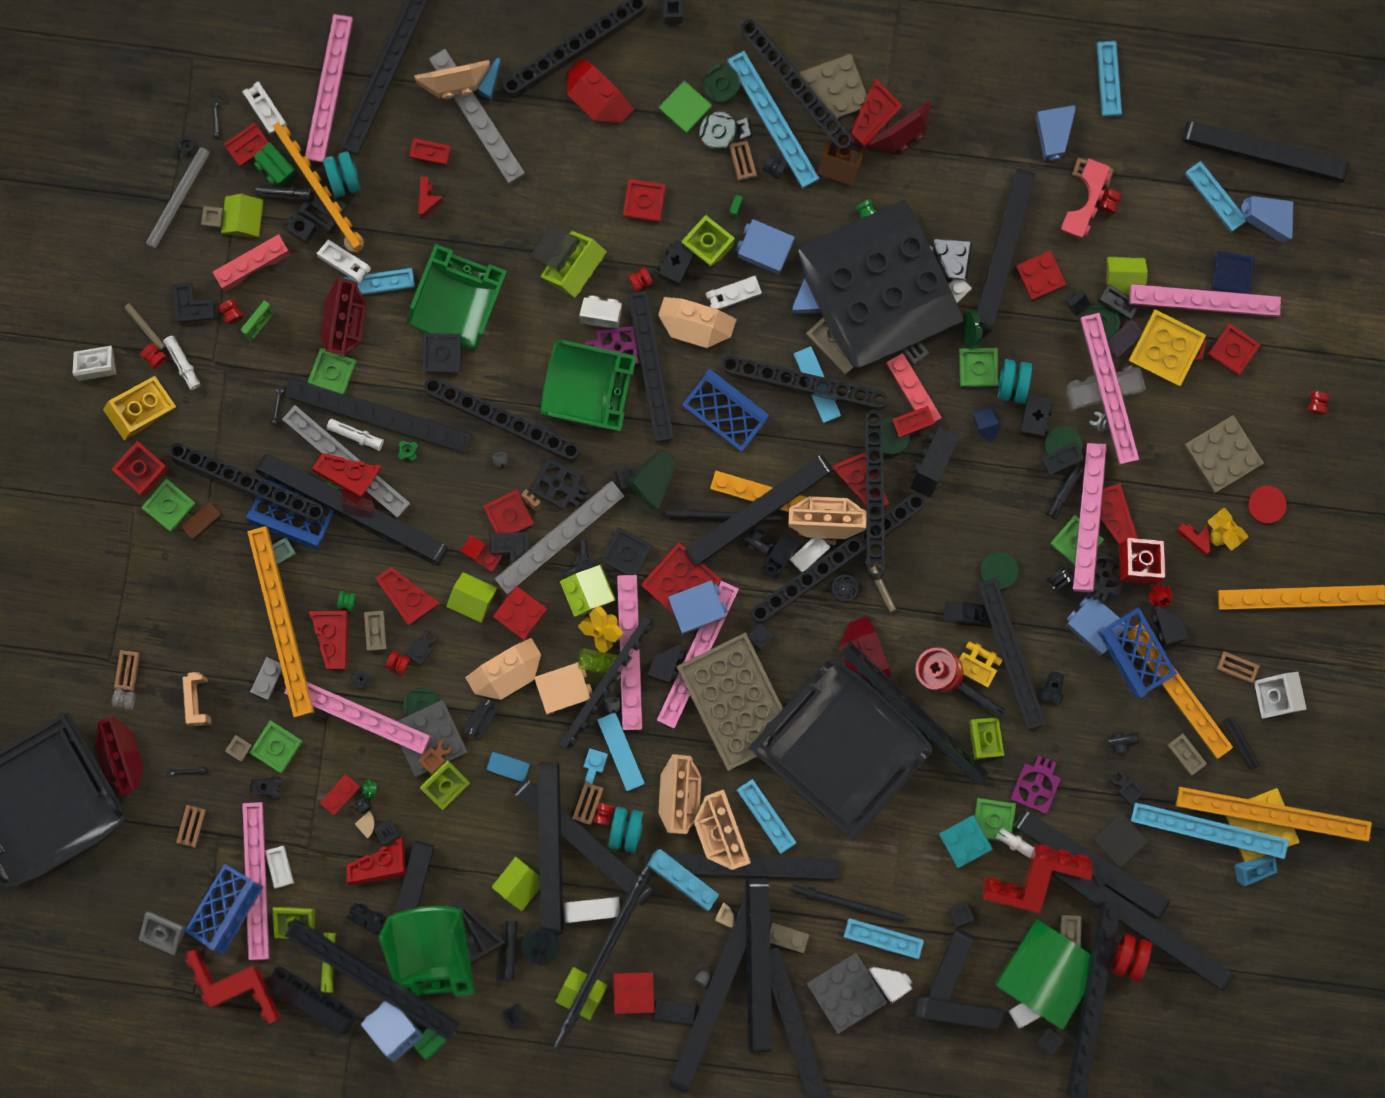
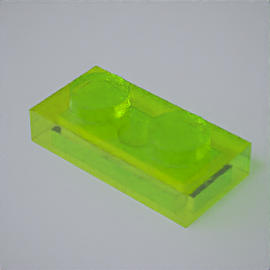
M582 648L579 650L578 669L606 674L617 658V655Z

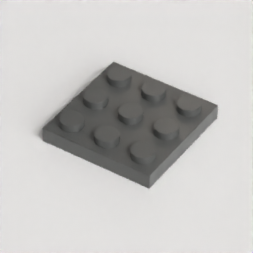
M444 699L398 721L431 736L424 754L431 747L437 750L438 743L443 739L445 740V743L442 745L444 750H448L451 746L453 747L450 753L442 756L446 761H450L468 752ZM400 745L415 777L428 771L418 762L424 754Z
M854 953L806 983L837 1034L887 1003L857 953Z

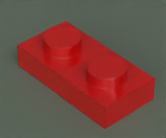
M413 138L409 157L447 166L451 146Z
M928 406L892 419L899 437L935 424Z
M345 774L320 804L332 815L336 816L361 787Z

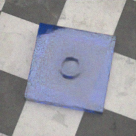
M1217 251L1211 289L1250 294L1255 257Z

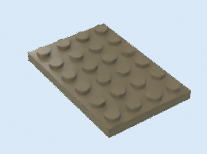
M745 632L676 666L727 771L757 757L749 749V746L783 710Z

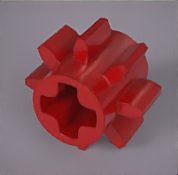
M1163 584L1155 585L1150 593H1148L1149 601L1152 606L1157 605L1165 608L1171 603V599H1173L1171 594L1173 592L1169 586L1164 587Z

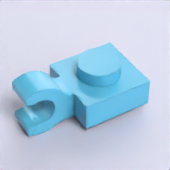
M589 748L584 768L589 769L585 782L593 784L596 772H603L608 754Z

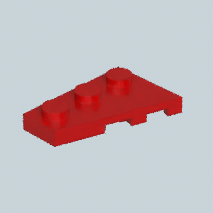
M874 79L850 131L862 147L902 107L877 79Z
M866 452L835 464L832 468L867 507ZM872 473L870 475L871 479H878L876 473ZM877 491L870 494L872 498H878L881 495ZM884 493V507H885V506L889 505V502H888L887 497H886V495H885V493Z
M325 453L321 454L312 467L313 472L360 499L382 469L380 465L373 466L362 461H350L343 457Z
M1117 484L1104 488L1100 519L1119 544L1127 538L1138 539L1121 485Z
M392 567L376 577V580L408 625H411L440 604Z
M309 611L320 643V650L326 669H347L348 611Z
M400 838L396 840V843L380 848L379 852L371 856L366 855L346 865L348 885L352 886L405 875L403 839Z

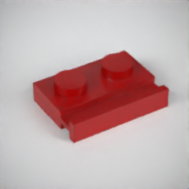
M253 123L226 142L224 146L241 168L254 159V155L262 150L269 141L257 125Z

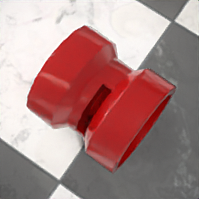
M1105 189L1104 198L1100 201L1098 208L1103 212L1115 214L1117 203L1121 201L1122 195L1117 191Z
M645 267L639 269L638 273H632L628 276L636 292L641 291L644 286L653 284V280Z
M235 299L228 300L218 307L220 312L224 314V320L227 325L236 323L244 317L242 312L238 310V304Z
M153 343L146 346L140 354L144 361L149 362V366L153 370L161 366L167 358L163 352L157 350V346Z
M1311 392V404L1308 405L1307 411L1312 414L1326 415V403L1329 402L1330 395L1322 392Z
M393 650L386 662L385 668L389 670L394 669L398 674L404 675L411 658L407 656L402 657Z
M598 803V813L595 815L593 822L612 827V816L615 814L616 807Z

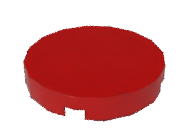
M1262 486L1256 489L1248 500L1249 513L1253 519L1262 524H1272L1280 520L1287 508L1283 493L1272 486Z

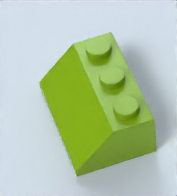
M571 231L540 277L561 292L575 298L607 251L594 239Z

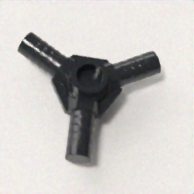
M580 540V554L577 556L573 564L574 566L562 573L564 578L596 567L594 560L588 554L587 540Z

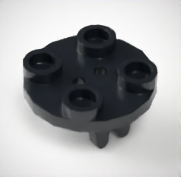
M531 928L522 939L521 949L525 957L532 964L539 963V965H543L553 961L558 956L560 943L555 932Z

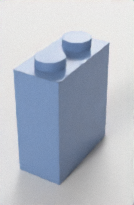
M753 219L751 224L747 223L743 234L746 235L744 240H740L737 245V258L779 275L795 237Z
M712 580L668 597L682 635L725 619L727 609L724 602L720 603L718 595H720L717 584L713 585Z
M1094 595L1090 598L1086 596L1079 604L1081 606L1080 610L1077 613L1073 611L1067 617L1069 622L1066 626L1101 656L1107 648L1097 631L1115 622L1119 617L1107 606L1100 603L1099 599L1094 600ZM1118 625L1112 630L1116 636H1119L1124 631L1125 626Z
M387 1001L382 1002L379 1008L374 1013L368 1015L361 1024L383 1053L393 1062L398 1060L423 1037V1034L409 1017Z

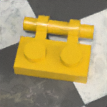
M969 641L965 648L972 651L970 656L963 652L959 658L963 664V675L988 688L997 670L991 667L992 663L1000 666L1003 659L996 656L997 654L993 651L990 653L981 648L980 644H974ZM977 654L987 659L985 664L975 659Z

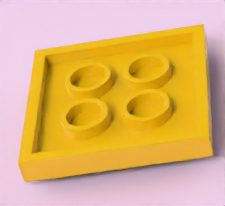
M1154 310L1128 361L1181 386L1206 334Z
M1278 788L1248 799L1285 806ZM1225 816L1230 826L1288 839L1287 847L1299 843L1294 828ZM1238 848L1244 862L1267 855Z

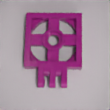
M634 326L596 331L597 340L584 342L588 346L623 353L625 350H633V356H636L635 365H639ZM619 332L628 335L632 342L621 341ZM612 333L613 341L611 344L602 345L605 337ZM616 344L621 345L620 351L614 350Z
M1038 755L1034 767L1026 763L1024 764L1010 800L1047 814L1061 778L1052 775L1057 762L1052 761L1049 768L1047 767L1049 759L1045 758L1042 765L1040 764L1042 756ZM1031 772L1037 773L1033 782L1030 783L1023 780L1026 774ZM1044 777L1049 778L1052 784L1051 791L1043 788L1042 782ZM1033 785H1037L1039 787V791L1037 793H1034L1032 791ZM1019 787L1028 791L1029 795L1026 801L1020 796ZM1039 795L1048 798L1047 802L1042 805H1033L1036 797Z

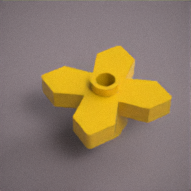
M1226 508L1221 509L1207 521L1213 528L1209 534V539L1215 546L1226 544L1232 551L1248 538L1245 531L1233 521L1231 514Z
M598 605L589 613L590 618L587 617L578 627L585 635L594 636L595 647L601 654H605L611 649L612 642L615 643L624 633L618 627V619L612 614L607 615L602 607Z

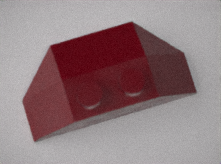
M927 101L868 141L866 148L870 151L895 155L898 152L900 154L905 152L911 143L921 141L925 137L924 134L927 129L931 106L930 101Z
M338 277L326 297L320 334L326 352L345 356L361 342L367 305L356 281Z
M866 616L850 622L839 644L840 652L850 640L892 680L888 663L869 617ZM843 657L846 667L862 676L871 684V681L865 675H861L858 672L856 666Z
M110 716L97 722L98 730L95 747L109 784L120 796L137 790L144 767L133 732L115 716Z

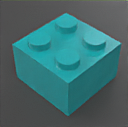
M975 815L939 833L957 868L993 849Z

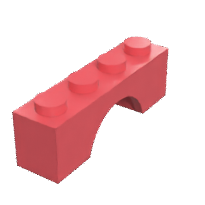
M1088 159L1080 178L1088 188L1089 197L1087 204L1080 210L1067 212L1060 232L1080 240L1083 235L1087 236L1091 227L1088 225L1090 218L1094 219L1098 209L1095 207L1097 200L1101 201L1104 194L1102 186L1104 183H1108L1111 173L1108 172L1109 166Z
M278 234L213 271V274L226 293L240 285L247 276L258 269L268 265H275L291 255Z

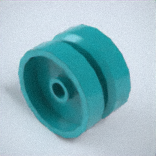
M348 151L339 153L340 166H337L333 156L323 158L335 199L345 196L344 183L347 184L348 190L351 193L361 191L358 182L359 176Z
M1004 360L998 383V400L1008 402L1014 390V402L1019 404L1026 403L1032 363L1022 361L1016 373L1015 360Z
M616 807L608 848L618 850L621 847L622 839H626L625 851L635 853L643 824H641L643 812L633 810L630 820L626 821L627 809Z

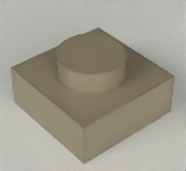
M204 206L201 225L221 228L223 208Z
M235 735L225 752L242 762L252 748V745Z

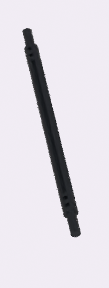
M651 853L644 869L640 870L630 893L560 1026L561 1030L552 1047L560 1050L567 1034L572 1031L588 996L651 876L650 872L652 869L647 865L653 857V853Z

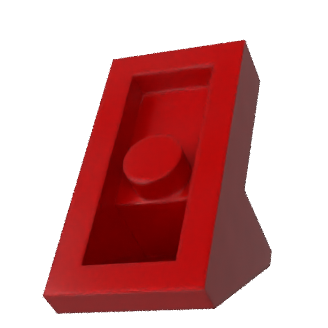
M428 177L420 178V218H425L444 201L442 196H429L433 192V183H430Z
M1184 523L1175 531L1203 556L1210 552L1208 525L1198 535L1195 534L1196 530L1189 524L1185 525Z
M470 536L460 551L492 573L503 558L499 553H490V547L473 536Z

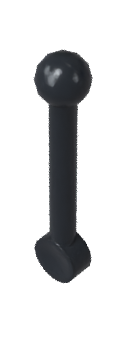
M214 100L212 101L215 121V133L213 136L219 139L221 137L218 125L219 102Z
M278 387L276 390L278 396L274 419L271 421L273 426H277L279 423L277 420L281 395L284 394L282 387Z
M202 767L201 769L174 770L170 768L167 770V775L206 774L207 768Z

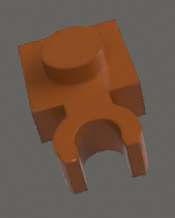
M444 739L438 743L437 750L431 747L418 760L431 774L446 761L442 756L450 753L453 749L452 746L448 750L442 748L443 743H445Z

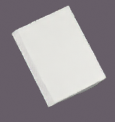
M112 345L74 352L73 376L78 381L116 375Z

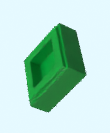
M735 196L729 211L730 217L736 219L742 204V196Z

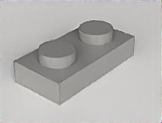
M266 657L250 692L269 700L282 673L281 664Z

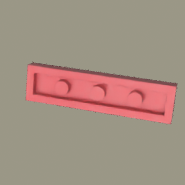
M902 353L886 362L913 410L928 406L934 422L940 420V414L904 354Z

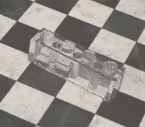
M1134 365L1116 373L1122 397L1141 393L1146 389L1140 367L1134 368ZM1095 375L1087 377V381L1079 382V380L1068 382L1064 392L1070 411L1103 403Z

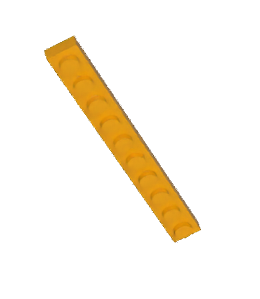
M264 526L247 531L293 716L300 717L314 713L268 527Z
M1385 585L1218 591V610L1385 605Z
M1178 787L1176 807L1360 841H1369L1372 822Z

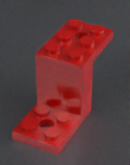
M1043 844L1039 846L1034 845L1023 887L1013 882L1004 883L993 877L989 879L984 878L983 899L1040 913L1052 870L1091 880L1093 873L1091 859L1083 854H1070V852L1063 849L1053 850Z
M192 950L186 953L188 956L186 962L189 968H193L196 976H193L194 981L203 990L201 996L205 1005L209 1004V1007H216L254 989L253 996L256 1003H260L263 1010L260 1012L264 1021H268L271 1024L281 1020L258 966L247 968L214 984L200 950Z

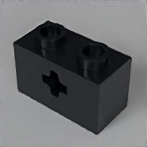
M675 240L673 245L669 244L665 253L668 256L665 261L662 260L657 271H659V278L680 287L695 254L681 242ZM676 259H678V260H679V264H676L675 266H673V262H672V261L675 262Z
M1028 394L1021 423V435L1042 439L1044 434H1048L1050 423H1047L1048 415L1051 416L1053 404H1050L1051 398ZM1036 413H1039V417H1041L1038 421L1035 420L1034 415Z

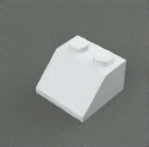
M596 296L584 297L580 311L581 324L612 329L619 328L622 304L618 303L619 301L615 299L603 301Z
M1299 672L1285 673L1254 681L1262 719L1307 710Z
M874 967L868 969L890 1002H894L912 989L910 987L912 982L906 973L901 974V972Z

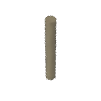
M128 303L124 309L160 351L166 347L165 344L134 307Z
M876 566L872 567L871 571L873 573H879ZM874 580L889 613L895 611L896 607L883 580Z

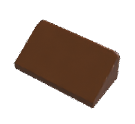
M209 502L181 527L195 541L223 515Z

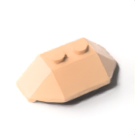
M489 60L414 76L417 85L438 98L450 99L457 94L469 95L472 94V91H476L488 73L490 64Z
M664 297L658 314L671 338L704 348H710L731 338L736 323L735 318L718 309L679 298Z
M807 497L789 508V527L806 537L847 539L866 530L867 511L861 509L848 498Z
M532 638L514 645L479 666L465 678L476 695L502 700L534 681L541 653Z
M673 754L661 773L659 815L668 833L687 834L689 828L694 824L700 809L701 775L691 756Z
M724 790L705 796L694 824L707 859L731 870L750 864Z

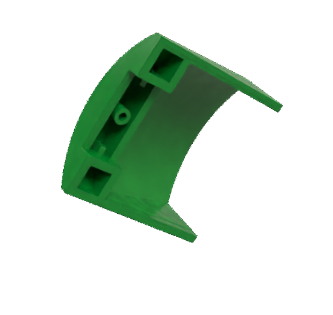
M435 244L411 303L406 323L423 333L462 334V347L478 349L507 271L490 264L488 267L453 255V250Z
M555 340L546 372L540 414L621 431L625 413L623 409L630 376L633 375L636 356L566 340Z
M425 906L401 911L387 917L379 940L392 979L417 996L444 992H454L455 996L474 995L462 909L449 906Z
M1036 919L994 985L1063 1030L1085 993L1091 954Z

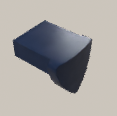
M991 407L973 413L974 421L981 436L990 441L994 440L1000 429V421L996 419Z

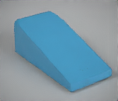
M496 58L478 87L479 94L490 101L493 97L501 66L499 58Z
M492 752L487 771L522 782L526 778L530 764Z
M1270 855L1235 865L1237 881L1243 886H1247L1278 873L1275 856Z

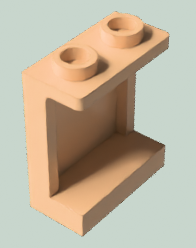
M577 662L534 677L547 715L589 700L593 692L590 684H585L584 677H587L584 666H579Z
M199 672L188 673V677H183L186 724L190 726L211 725L210 716L199 714L197 684L208 682V678Z

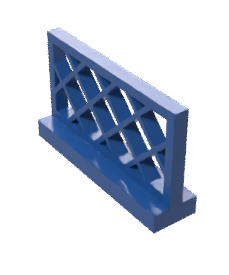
M708 369L705 376L682 404L741 452L770 418L769 414L711 369ZM706 381L712 385L713 393L702 394V386ZM714 395L715 407L704 408L703 397ZM716 395H726L728 405L717 406ZM700 397L701 408L693 409L688 405L692 398ZM740 406L743 411V417L732 418L731 407ZM728 407L730 418L719 420L718 408ZM715 409L716 420L708 421L705 418L704 410ZM746 418H755L760 423L755 429L747 430ZM743 419L745 430L734 431L733 420ZM730 421L731 432H722L719 422ZM745 432L746 441L740 446L735 442L734 434Z
M266 480V481H268V482H270V483H273V484H275V485H277V486H279V487H282V486L279 485V484H276V483H274V482H271V481H269V480ZM266 489L261 490L260 494H265ZM255 500L251 511L248 512L246 517L248 524L258 528L266 526L269 532L286 537L291 541L316 551L319 550L323 536L332 519L333 510L330 509L328 516L325 517L324 525H320L321 532L317 536L310 532L309 527L313 525L307 524L305 521H303L305 525L301 527L293 526L291 520L296 519V517H289L287 513H285L286 519L281 521L275 519L273 513L280 510H272L269 505H267L268 512L263 514L256 512L258 505L263 503Z
M1137 607L1107 627L1097 631L1134 697L1142 698L1147 695V692L1177 674L1140 608ZM1135 614L1140 619L1138 627L1129 625L1131 617ZM1118 625L1125 626L1122 637L1116 636L1112 629ZM1128 627L1137 629L1135 641L1126 639ZM1141 631L1148 633V644L1138 642ZM1125 641L1134 643L1132 654L1125 653L1123 649ZM1138 644L1147 646L1144 657L1135 655ZM1151 647L1156 648L1159 652L1157 660L1148 658ZM1135 657L1144 659L1141 671L1133 666ZM1147 660L1156 662L1154 674L1145 672ZM1160 664L1166 665L1170 671L1165 676L1157 675ZM1144 674L1153 676L1152 683L1147 687L1142 682Z
M224 863L185 932L207 945L213 951L224 955L263 886ZM229 870L232 880L225 882L224 876ZM245 880L246 883L242 890L238 891L237 882ZM233 884L234 892L226 895L225 887ZM221 888L222 897L215 899V891ZM235 897L232 907L228 908L227 899ZM223 901L224 909L216 912L215 903ZM211 905L212 914L205 916V908ZM224 914L225 919L222 924L218 925L217 916ZM213 918L214 927L206 929L205 920ZM201 922L202 931L193 932L195 925ZM214 931L215 936L213 937L212 941L209 942L207 933Z

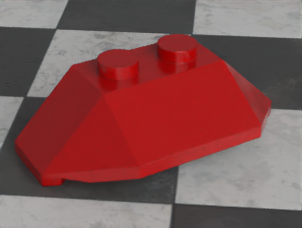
M580 58L568 70L567 96L593 121L622 123L634 111L623 94L594 65Z

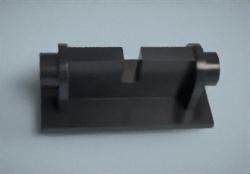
M482 697L464 731L481 740L499 706Z
M355 902L347 916L350 918V921L361 927L366 921L368 924L365 929L377 935L378 933L380 934L387 918L382 913L373 912L366 905Z

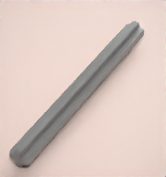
M199 148L146 241L150 247H157L206 161L209 151L205 148Z

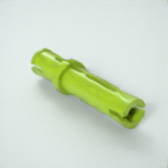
M323 933L326 938L335 943L336 933ZM323 960L321 991L333 992L334 967Z

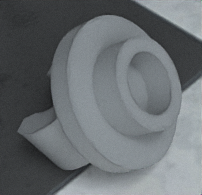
M1095 412L1094 414L1099 420L1097 422L1090 421V424L1097 428L1098 431L1104 432L1109 428L1106 413L1102 415L1100 412Z

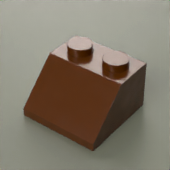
M830 138L817 174L822 175L826 179H833L844 185L853 186L866 149L854 146L851 150L845 151L839 148Z

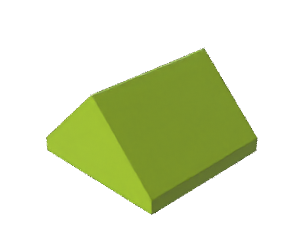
M244 194L225 196L221 234L259 238L263 200Z
M1107 257L1106 284H1110L1127 296H1130V286L1132 284L1146 286L1148 271L1145 258Z
M463 572L452 589L446 607L482 623L498 588Z
M999 719L970 720L969 728L974 759L1004 756Z
M447 760L420 789L443 810L470 782Z
M515 857L492 888L519 910L523 911L540 889V876Z
M273 907L274 937L288 939L284 935L295 918L314 929L316 909Z
M573 967L557 997L556 1003L570 1009L587 974ZM597 979L579 1015L589 1020L591 1019L608 986L607 984Z

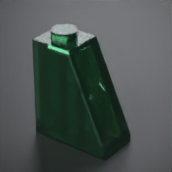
M657 450L626 481L650 509H658L660 507L676 463L673 461L674 457L667 450Z

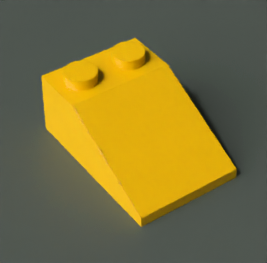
M153 376L109 400L103 410L125 441L175 409L176 406L157 378Z

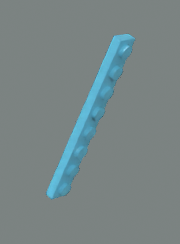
M745 51L728 59L730 67L739 73L744 91L802 189L818 181V175Z
M1136 802L1131 818L1132 822L1285 859L1289 841L1288 839Z

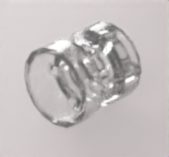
M116 688L112 698V707H124L125 710L132 711L136 700V693L131 691L124 692L122 689Z

